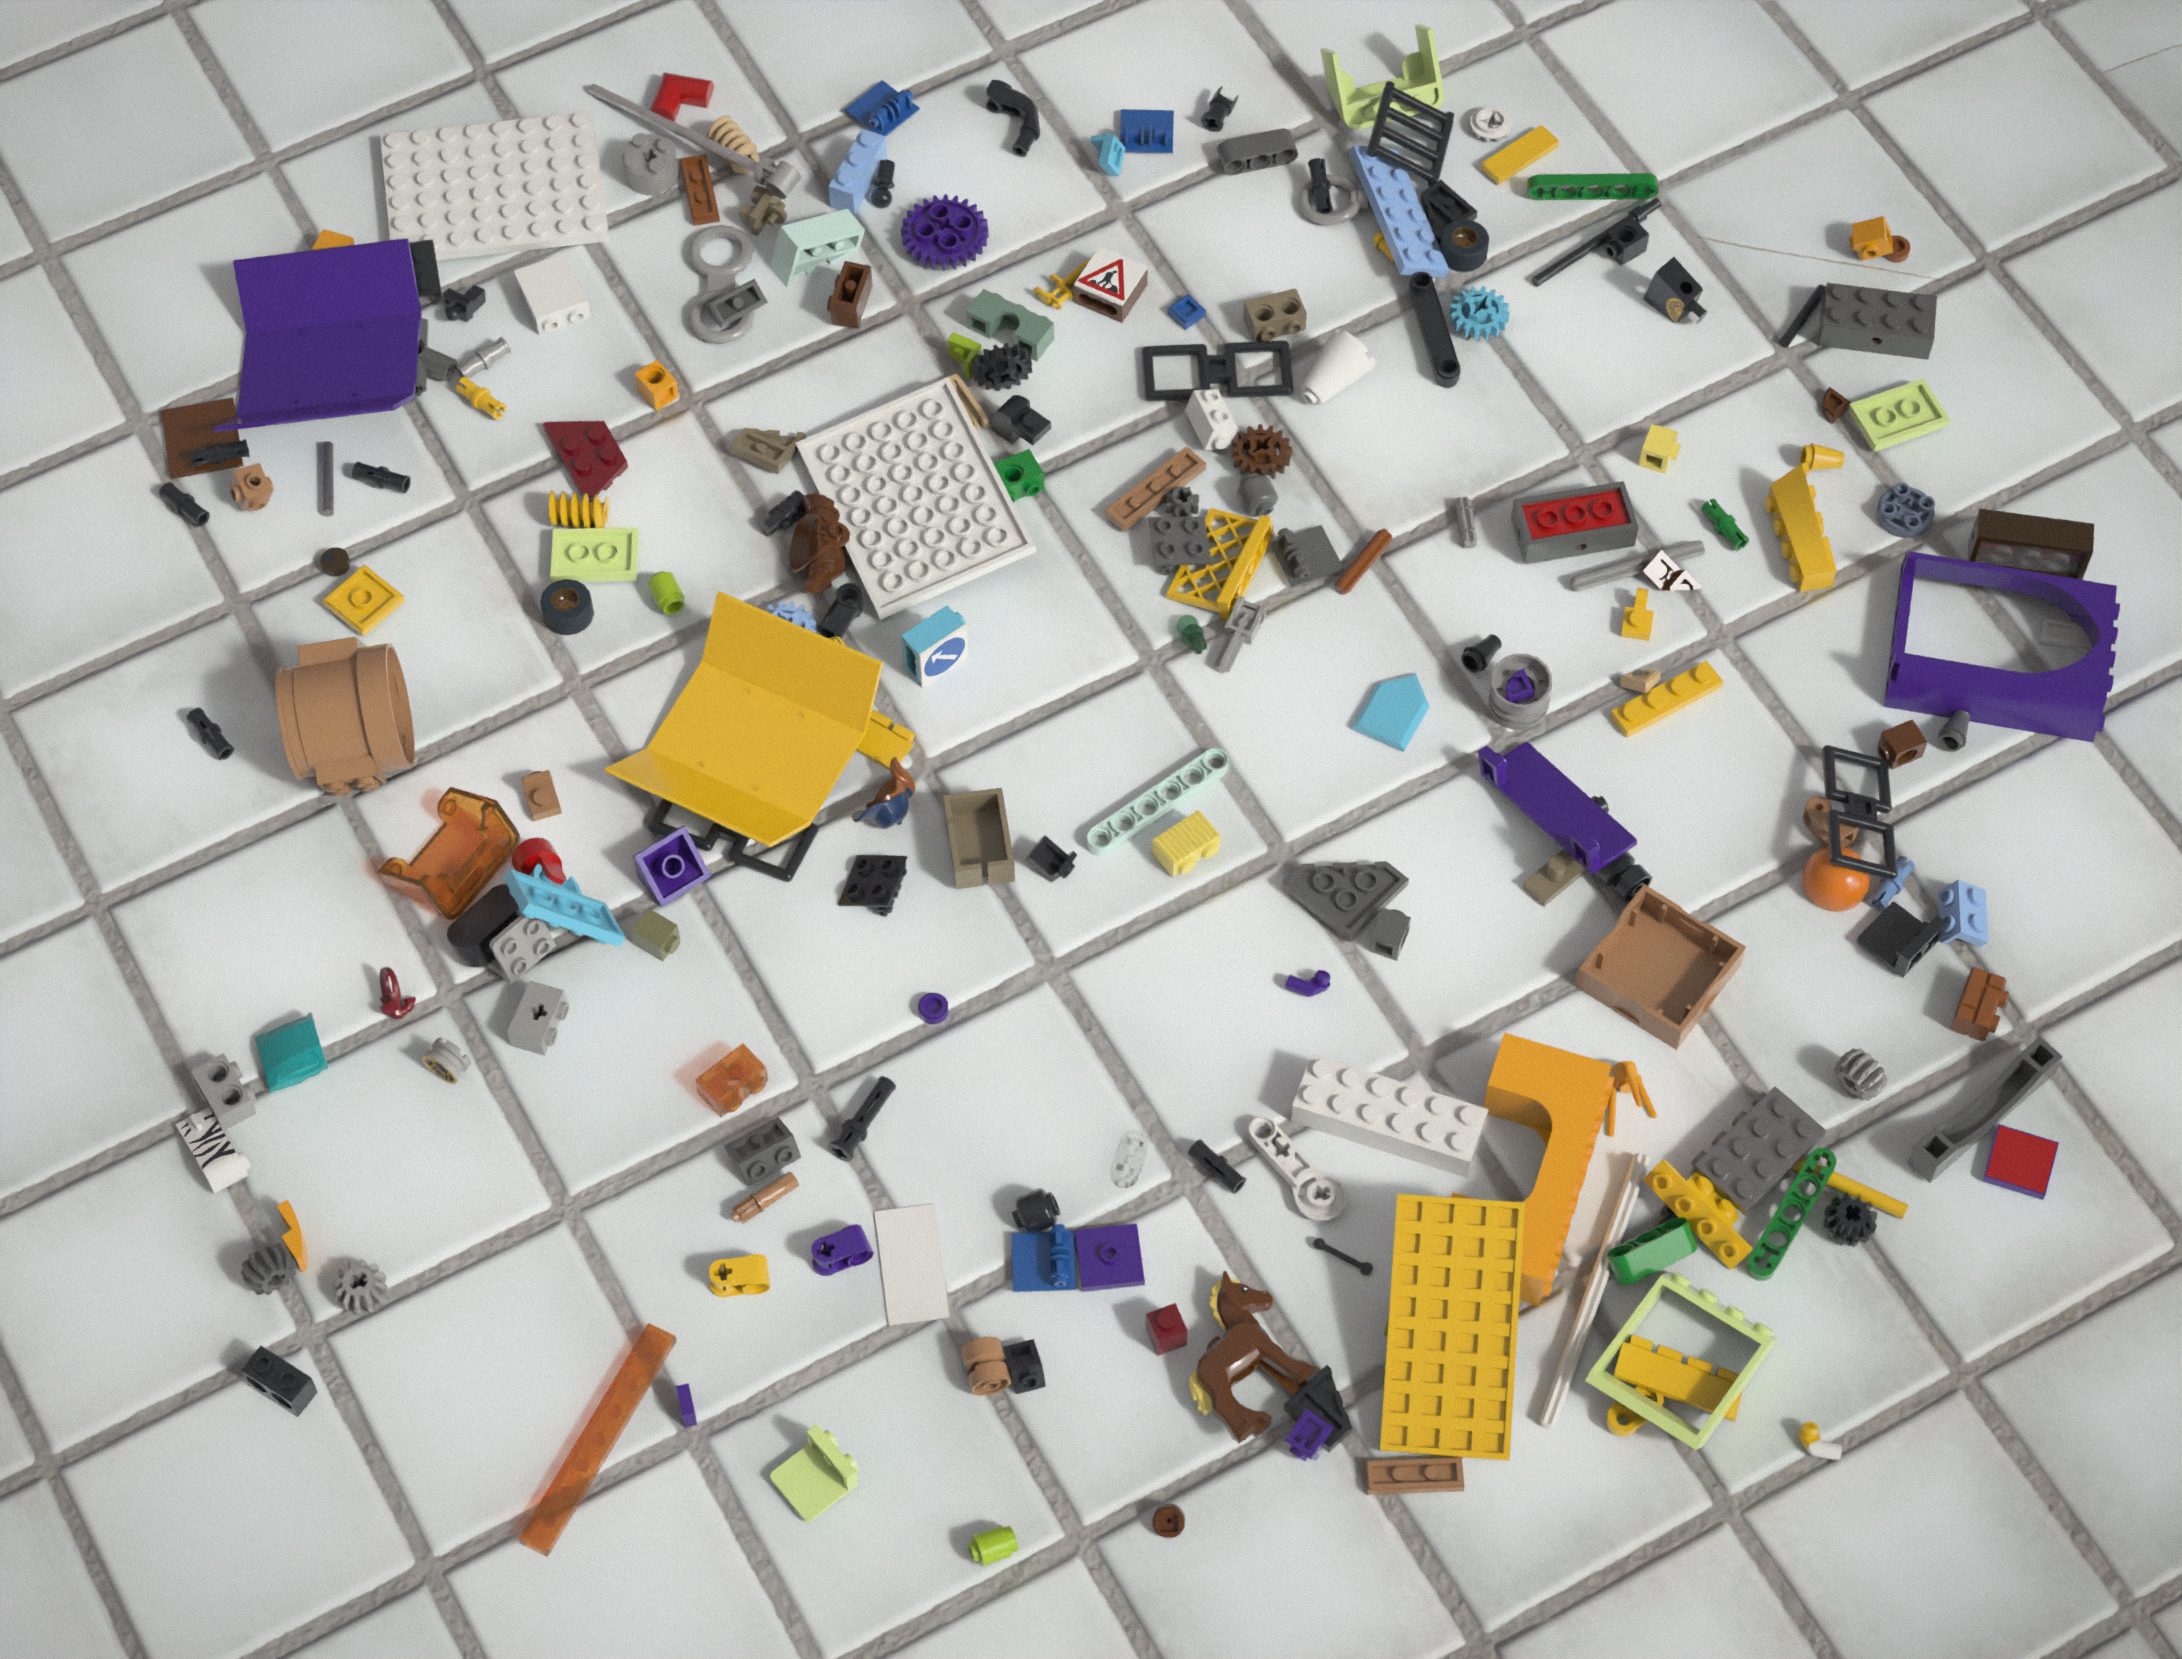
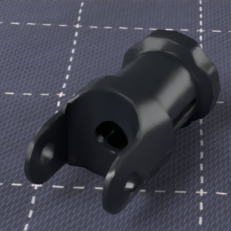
M1223 85L1218 88L1212 97L1208 112H1205L1201 117L1203 127L1211 132L1222 130L1225 117L1231 114L1238 100V95L1233 102L1221 95L1220 91Z

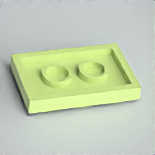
M1924 378L1850 403L1848 407V412L1874 452L1947 427L1950 421Z
M638 528L553 529L551 582L564 579L577 580L578 582L637 581Z

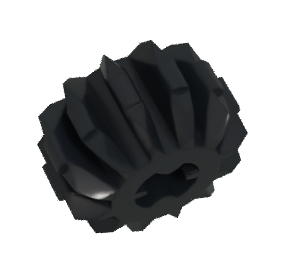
M1848 1192L1843 1195L1842 1199L1835 1196L1831 1201V1205L1825 1208L1824 1228L1830 1229L1829 1239L1837 1236L1840 1238V1246L1845 1241H1849L1853 1248L1857 1246L1859 1241L1866 1243L1870 1238V1234L1875 1233L1877 1228L1875 1223L1877 1212L1870 1211L1872 1207L1871 1201L1861 1202L1862 1197L1860 1194L1855 1199H1851Z

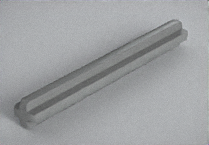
M1696 540L1662 551L1674 563L1703 555L1705 548L1701 540ZM1654 553L1571 578L1572 588L1575 592H1579L1640 574L1639 570Z

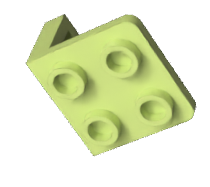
M817 1424L807 1431L808 1444L770 1474L772 1483L806 1522L813 1521L859 1485L857 1476L859 1467L855 1460L848 1453L843 1455L837 1448L839 1444L829 1430L823 1432Z

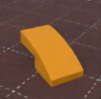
M286 1200L277 1206L283 1222L289 1229V1232L281 1237L287 1250L294 1256L298 1268L301 1272H304L308 1266L306 1241L295 1212L289 1201Z

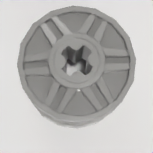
M1512 654L1504 657L1495 665L1490 681L1489 710L1497 722L1513 730H1526L1537 726L1545 718L1549 709L1552 690V674L1548 666L1538 657L1530 654ZM1524 668L1535 692L1534 697L1518 703L1509 702L1505 699L1507 683L1515 672Z

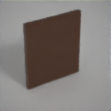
M233 397L161 410L171 479L244 466L243 458L227 460L225 464L221 465L217 462L194 468L190 454L191 449L215 446L216 442L226 444L240 441L238 429L214 431L215 426L236 416Z

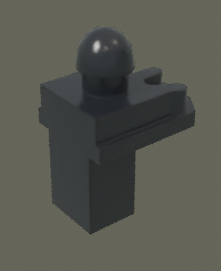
M473 285L463 295L448 288L443 293V304L447 307L445 310L447 319L450 321L461 319L465 322L472 319L473 314L486 302L485 289Z

